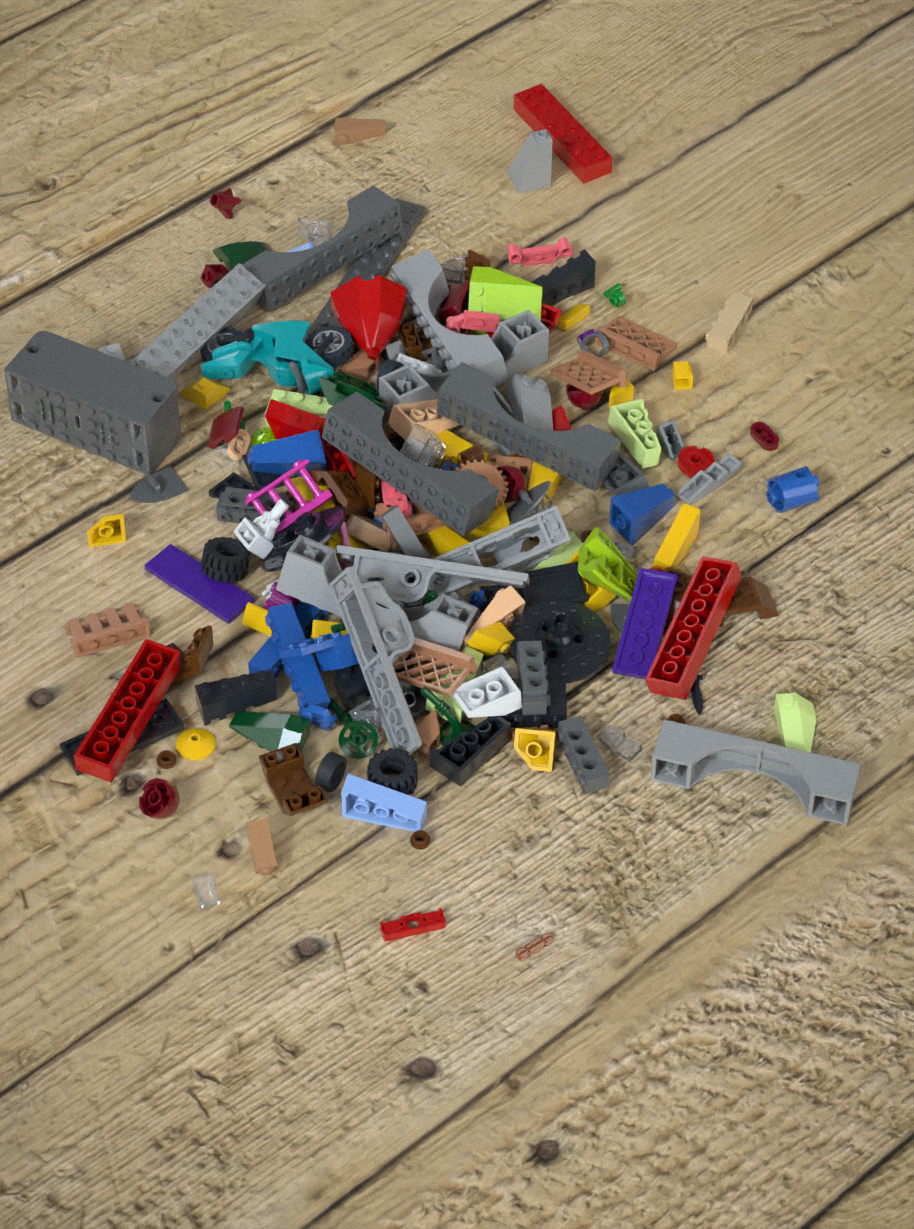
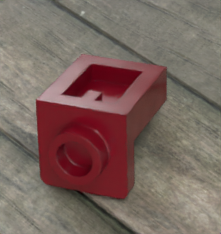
M205 264L200 279L208 288H212L214 281H220L229 271L222 264Z

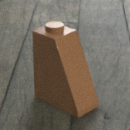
M351 514L346 524L348 534L387 553L397 552L400 549L395 542H388L386 539L387 530H384L381 524L369 517Z
M268 818L247 822L246 834L256 874L261 873V875L272 874L277 868V862Z

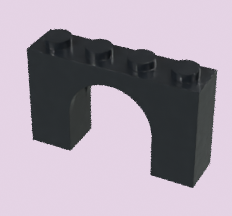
M548 679L549 690L547 694H550V706H547L546 714L522 715V708L500 717L511 723V727L514 728L534 726L539 728L540 725L545 724L551 728H558L559 721L567 720L566 679Z

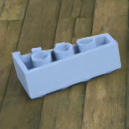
M351 774L347 775L341 792L342 817L413 832L422 830L427 814L426 801Z

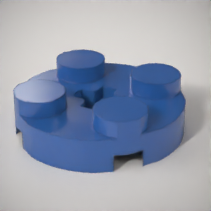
M302 704L298 711L300 717L309 719L310 725H318L320 729L330 731L331 727H335L338 720L337 715L332 717L329 715V710L309 704L308 708H304V704Z

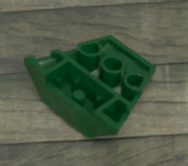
M247 241L215 248L213 253L231 271L239 263L242 265L265 250H272L267 243Z
M342 371L334 373L332 376L327 375L326 378H319V383L327 402L332 406L358 392L383 410L387 408V405L382 403L383 399L378 397L379 392L376 387L370 383Z

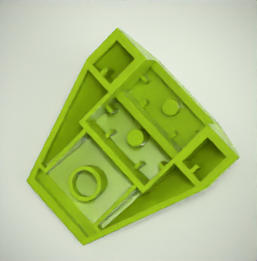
M473 266L470 279L468 311L499 314V319L504 321L529 309L541 321L543 287L492 267ZM471 330L473 335H484L487 333V331Z
M595 527L579 549L578 572L592 584L631 602L638 573L610 538L598 527Z

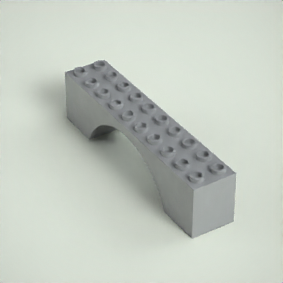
M429 249L391 266L393 274H391L392 280L406 287V306H409L412 317L416 316L418 326L424 328L423 332L426 338H430L432 346L438 349V355L441 360H445V365L449 371L453 372L463 362L492 376L493 387L509 381L503 356L488 334H460L443 327L436 321L437 311L450 293L444 271Z
M239 263L130 363L174 380L191 358L214 335L229 325L234 328L255 308L266 285Z
M529 309L499 323L491 340L503 356L509 379L514 377L516 373L521 374L548 361L549 329ZM408 364L379 377V397L383 399L382 403L387 405L384 414L389 419L393 405L438 399L439 388L453 372L448 371L441 374L428 375L416 371Z
M299 535L287 552L276 590L284 595L295 597L301 602L312 604L321 610L329 611L341 617L329 585L343 572L338 563L335 549ZM443 593L425 605L401 608L407 615L415 638L460 652L463 640L471 630L478 610L475 606Z
M664 720L652 757L650 781L690 789L700 780L713 774L726 771L756 772L774 778L792 790L802 802L807 817L847 826L857 789L861 764Z

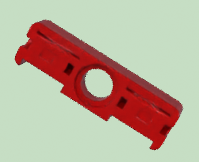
M441 908L438 911L425 914L418 912L400 916L398 920L385 923L380 921V931L384 941L427 933L446 927V919ZM411 921L417 922L419 925L415 928H411L407 924Z

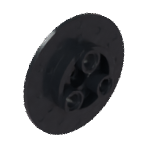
M332 507L318 513L307 511L301 514L294 523L271 540L273 548L264 559L261 558V568L266 572L281 570L288 550L299 535L324 544L343 524L346 518L343 508Z
M546 600L535 603L524 609L521 614H518L509 629L510 634L515 638L510 644L509 652L516 664L518 641H541L542 650H545L544 665L547 666L546 679H566V684L578 682L592 676L604 665L610 651V635L603 620L588 607L573 601Z

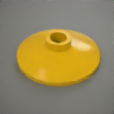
M201 728L188 729L182 732L176 740V750L179 755L194 761L210 756L216 746L214 736L209 731Z

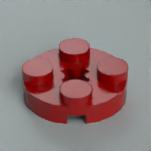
M688 446L680 451L677 466L682 473L692 479L700 470L705 471L714 463V456L711 451L704 447L697 449V446Z

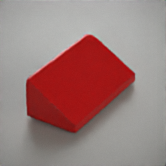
M563 406L552 410L553 431L571 430Z

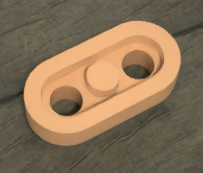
M239 429L238 434L228 444L227 454L235 461H240L242 455L247 452L251 440L247 431Z

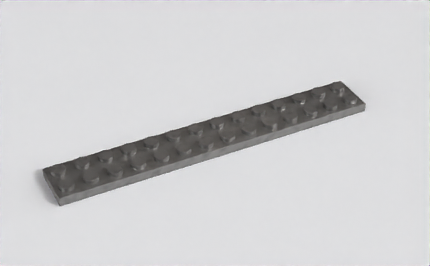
M395 198L400 204L403 230L356 258L337 288L355 277H362L363 281L374 280V276L385 277L426 214V207ZM331 297L308 330L303 340L304 343L308 339V335L312 334L315 329H320L322 326L329 327V325L339 326L331 310Z

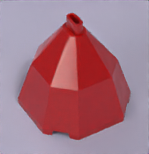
M374 276V280L365 281L362 280V277H355L330 292L331 310L339 326L342 329H347L348 333H351L353 342L367 353V358L378 361L380 359L379 354H381L400 328L406 306V287L383 276Z

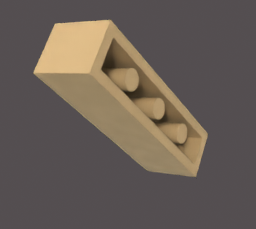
M733 292L732 296L727 298L724 309L721 308L718 319H715L712 324L711 331L708 330L705 340H707L708 349L727 354L752 312V297Z

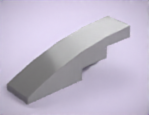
M728 453L719 463L714 462L705 471L700 470L675 495L684 503L691 505L720 487L738 472L743 465Z

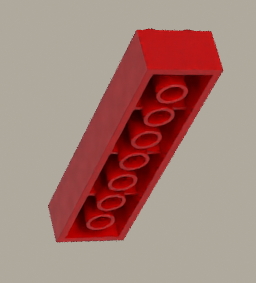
M543 84L514 94L513 110L534 132L544 129L548 131L553 139L552 151L583 184L612 173L613 157Z
M705 556L701 557L645 678L650 693L682 700L687 699L742 577L737 562Z
M149 639L144 640L74 755L76 770L110 783L113 782L182 666L181 651Z

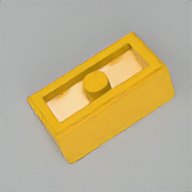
M576 304L560 316L556 326L564 331H568L590 315V306Z
M248 602L242 624L268 636L272 635L270 626L268 627L265 621L268 610Z

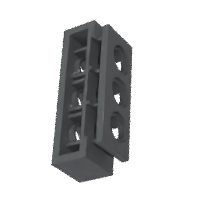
M226 487L225 492H221L216 507L217 521L241 523L244 518H247L253 522L257 517L261 516L253 503L249 506L245 505L246 496L256 490ZM268 493L259 498L260 502L269 512L276 505ZM278 493L280 498L289 505L288 509L294 513V501H289L287 494ZM282 514V516L279 518V519H280V522H281L282 520H284V518H283L284 515H283V514Z
M518 641L516 660L522 699V715L546 714L547 706H550V694H547L549 684L548 679L545 677L547 676V666L544 665L545 650H542L541 641Z
M578 716L559 721L556 736L583 793L588 794L608 788L610 774L582 717Z

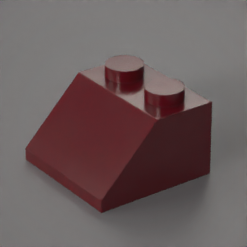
M470 280L453 288L449 296L445 298L444 307H441L439 310L441 325L446 326V319L449 316L460 315L464 313V310L468 311Z

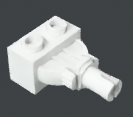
M279 499L270 512L265 511L262 516L257 517L253 522L244 518L234 530L235 535L250 552L264 559L273 548L271 540L275 535L276 528L280 524L279 518L289 505L282 499Z

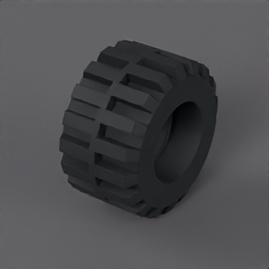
M215 537L208 540L204 545L201 570L210 579L218 582H239L247 575L251 552L240 540L230 537Z
M388 748L386 751L382 749L380 753L376 752L373 758L369 760L367 766L368 781L406 795H412L414 789L417 788L418 782L417 762L414 760L413 755H409V752L406 750L402 752L400 748L396 750ZM390 773L399 774L398 776H387Z

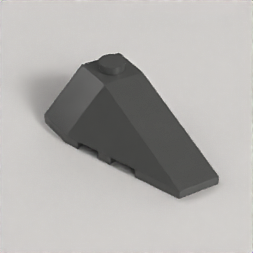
M619 452L617 464L604 480L606 488L614 496L648 488L649 484L645 474Z
M417 673L409 675L411 678L418 677ZM399 681L412 717H417L426 712L427 698L420 692L422 688ZM371 696L348 711L353 721H365L372 726L381 724Z

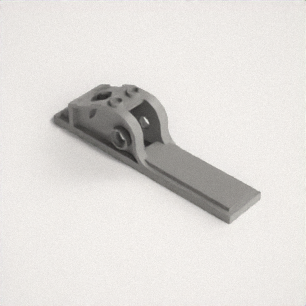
M554 506L433 559L483 567L480 559L494 555L498 564L487 568L521 573L555 555L554 549L571 542V538L557 506ZM528 537H539L540 542L537 546L533 547L534 549L521 552L525 539ZM439 576L433 582L431 591H436L437 597H439L442 593L448 595L453 591H458L478 582ZM410 577L408 583H413L416 577Z
M337 545L336 550L338 556L343 559L342 561L354 563L353 566L361 584L375 582V577H378L388 596L401 608L422 605L428 590H432L433 582L439 576L508 587L511 585L514 588L521 589L529 586L530 577L527 573ZM410 577H416L413 583H408Z
M350 566L340 573L329 585L347 633L350 635L353 649L390 747L393 750L400 748L402 752L406 750L411 755L422 746V741L392 665L399 656L404 655L414 644L411 624L406 613L388 596L385 588L379 581L361 584L355 567ZM372 646L376 647L377 653L372 650Z

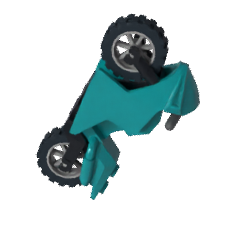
M298 320L253 325L252 328H248L243 333L240 330L236 331L235 328L228 329V327H225L200 349L202 360L205 362L201 364L202 375L210 379H239L259 361L268 369L269 376L278 385L298 387L297 393L304 394L306 390V394L317 396L323 391L319 378H326L327 375L332 376L335 373L332 366L337 367L351 358V354L354 352L351 333H348L347 329H342L341 326L334 327L329 325V327L322 326L320 329L313 330V333L308 335V339L304 343L303 340L310 325L307 321Z

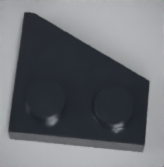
M233 472L210 489L209 496L219 499L221 492H225L226 487L260 490Z

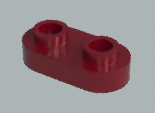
M755 422L751 425L750 435L763 449L773 451L778 448L779 437L767 424Z

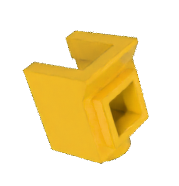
M688 361L673 362L672 378L674 390L692 389L693 375Z

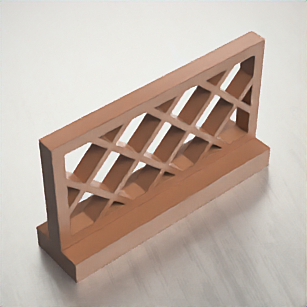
M617 316L605 327L600 326L597 328V331L606 336L609 342L608 350L653 371L658 369L659 363L674 351L678 344L620 316ZM595 337V344L602 346L599 338Z
M585 350L578 352V358L549 370L550 375L589 394H594L613 385L621 388L627 386L624 368Z
M415 637L412 648L404 655L399 656L397 661L392 664L395 671L405 667L406 671L396 673L399 681L421 688L426 686L429 690L448 697L452 696L469 673L474 675L478 670L472 655ZM409 654L416 656L415 658L405 660ZM425 660L432 661L431 663L422 666L420 663ZM418 663V667L408 670L407 666ZM441 665L448 666L447 668L438 671L436 669V667ZM434 668V672L423 674V671ZM454 671H462L460 674L454 676L452 675V672ZM415 673H421V676L411 678L409 676ZM450 673L451 677L439 680V676ZM435 677L437 678V681H435V682H432V683H427V682H425V680H428V679H431V678H435ZM452 682V685L449 687V689L441 687V685H445Z

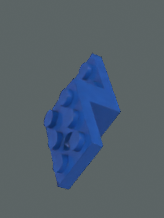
M341 631L319 635L318 638L305 639L301 643L288 644V649L280 651L282 658L303 656L315 652L320 671L337 670L359 664L355 651H353L350 635H342ZM372 646V650L377 653L376 647Z

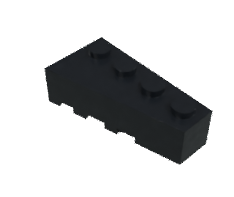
M585 249L579 252L580 255L578 257H571L566 260L567 263L560 268L556 266L547 276L543 274L531 282L543 287L542 303L551 305L594 287L596 261Z
M409 654L405 660L412 659L411 655ZM359 664L334 670V685L347 712L353 706L360 704L371 696ZM414 664L407 666L408 670L414 668ZM405 667L397 669L395 672L399 673L406 670Z
M263 670L257 673L243 674L237 677L223 678L217 681L194 685L197 706L204 726L211 724V720L217 718L219 720L226 719L230 713L237 712V714L245 712L247 707L252 706L256 708L278 700L276 681L272 670Z
M491 716L475 725V728L471 731H464L457 739L445 742L443 747L438 750L436 748L431 750L430 767L461 787L511 739V723L500 716Z

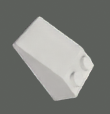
M503 667L461 684L452 694L468 718L503 716L522 708L521 691Z

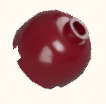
M569 383L566 385L568 400L573 406L582 410L591 409L602 397V390L589 394Z
M512 466L498 467L497 470L503 471L501 476H506L505 482H508L506 486L508 493L504 503L519 500L521 498L518 494L519 490H526V478L523 472Z
M154 778L149 780L142 789L144 791L142 797H139V807L142 813L153 819H165L172 816L180 802L177 788L165 779Z

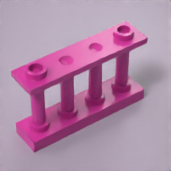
M308 459L297 461L292 465L293 469L257 493L253 491L246 496L245 505L249 506L253 503L262 516L267 510L259 498L268 493L275 504H277L281 498L274 488L284 482L298 502L299 510L293 513V511L287 508L283 513L284 520L276 528L274 537L294 523L301 514L307 511L312 513L333 497L329 489L325 492L320 490L305 467L309 465ZM298 472L315 494V499L311 502L305 501L290 477Z

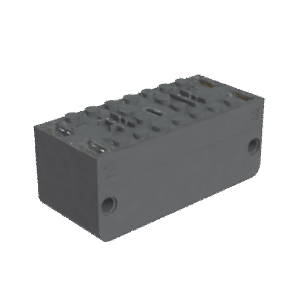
M48 331L37 332L4 368L11 420L32 430L39 431L47 436L54 437L62 442L69 443L77 448L84 449L92 454L99 455L146 475L153 474L181 440L177 383L170 378Z

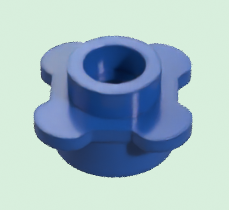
M483 590L479 592L473 591L469 597V603L481 609L486 603L485 592Z

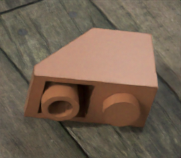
M360 349L345 364L341 365L339 372L342 371L366 381L378 371V361L368 359L367 353Z
M434 710L425 715L416 726L422 741V746L416 751L427 758L430 756L431 750L437 749L440 746V731L437 714Z

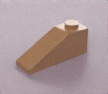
M335 119L334 143L353 144L385 135V120Z

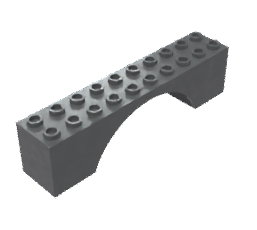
M373 185L347 201L348 220L340 232L330 240L316 247L296 252L265 250L242 264L243 267L266 285L257 303L270 312L402 231L403 225L399 202Z
M463 362L458 365L439 388L437 413L442 417H446L458 425H462L593 491L599 488L617 464L621 439L590 424L567 431L541 430L523 424L510 416L498 403L493 391V377Z
M355 392L328 409L322 434L323 439L393 488H396V490L406 495V497L462 536H465L492 517L499 492L497 487L470 469L463 471L435 469L419 464L401 454L392 446L384 434L382 420L385 410L360 393Z

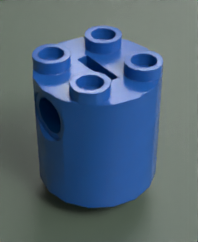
M807 466L772 477L768 480L767 500L779 513L819 501L817 489L819 479L816 475H812Z

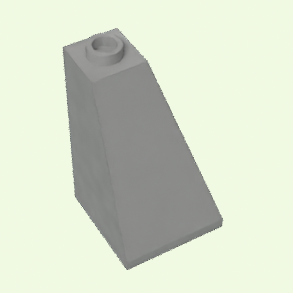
M546 129L529 134L507 170V174L519 194L551 186L553 139Z

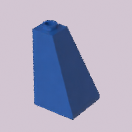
M319 430L251 446L250 453L247 454L248 464H251L252 470L257 472L284 475L294 468L292 466L294 463L301 459L302 461L308 459L309 465L305 467L306 469H324L326 465ZM298 472L293 476L301 477V474Z
M664 484L614 496L610 501L609 524L633 546L674 507L675 494Z

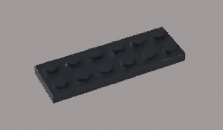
M167 698L161 700L130 753L185 730L183 722ZM88 732L59 744L60 750L77 776L83 774V772L75 769L74 755Z

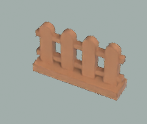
M411 499L408 501L417 512V514L413 515L412 513L410 516L405 517L415 535L448 526ZM378 503L374 516L376 518L380 517L383 522V529L387 530L386 539L389 543H393L395 541L381 517L383 513L393 506L387 507L384 503Z
M125 603L122 611L116 612L114 608H108L104 611V616L98 617L97 614L90 613L86 616V621L79 622L76 618L68 620V626H65L66 633L71 632L72 638L70 640L74 647L76 658L151 637L147 618H140L138 614L140 612L139 606L135 607L133 603ZM126 616L128 622L122 623L120 618ZM108 622L110 627L103 628L101 623ZM89 627L91 632L85 634L83 628Z

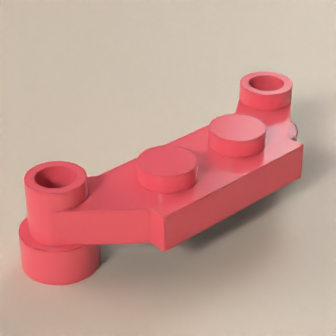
M565 237L560 238L555 245L520 249L516 244H510L507 247L509 262L511 264L521 263L522 266L556 262V259L560 256L568 258L573 254L572 246Z
M464 310V313L458 316L448 317L445 328L456 333H460V328L495 332L502 321L499 319V314Z
M381 479L384 504L397 505L404 517L410 516L413 513L411 503L408 502L406 495Z

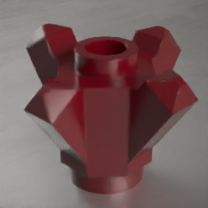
M226 188L221 192L213 193L210 203L226 219H232L234 215L232 209L241 203V199L233 196L231 188Z

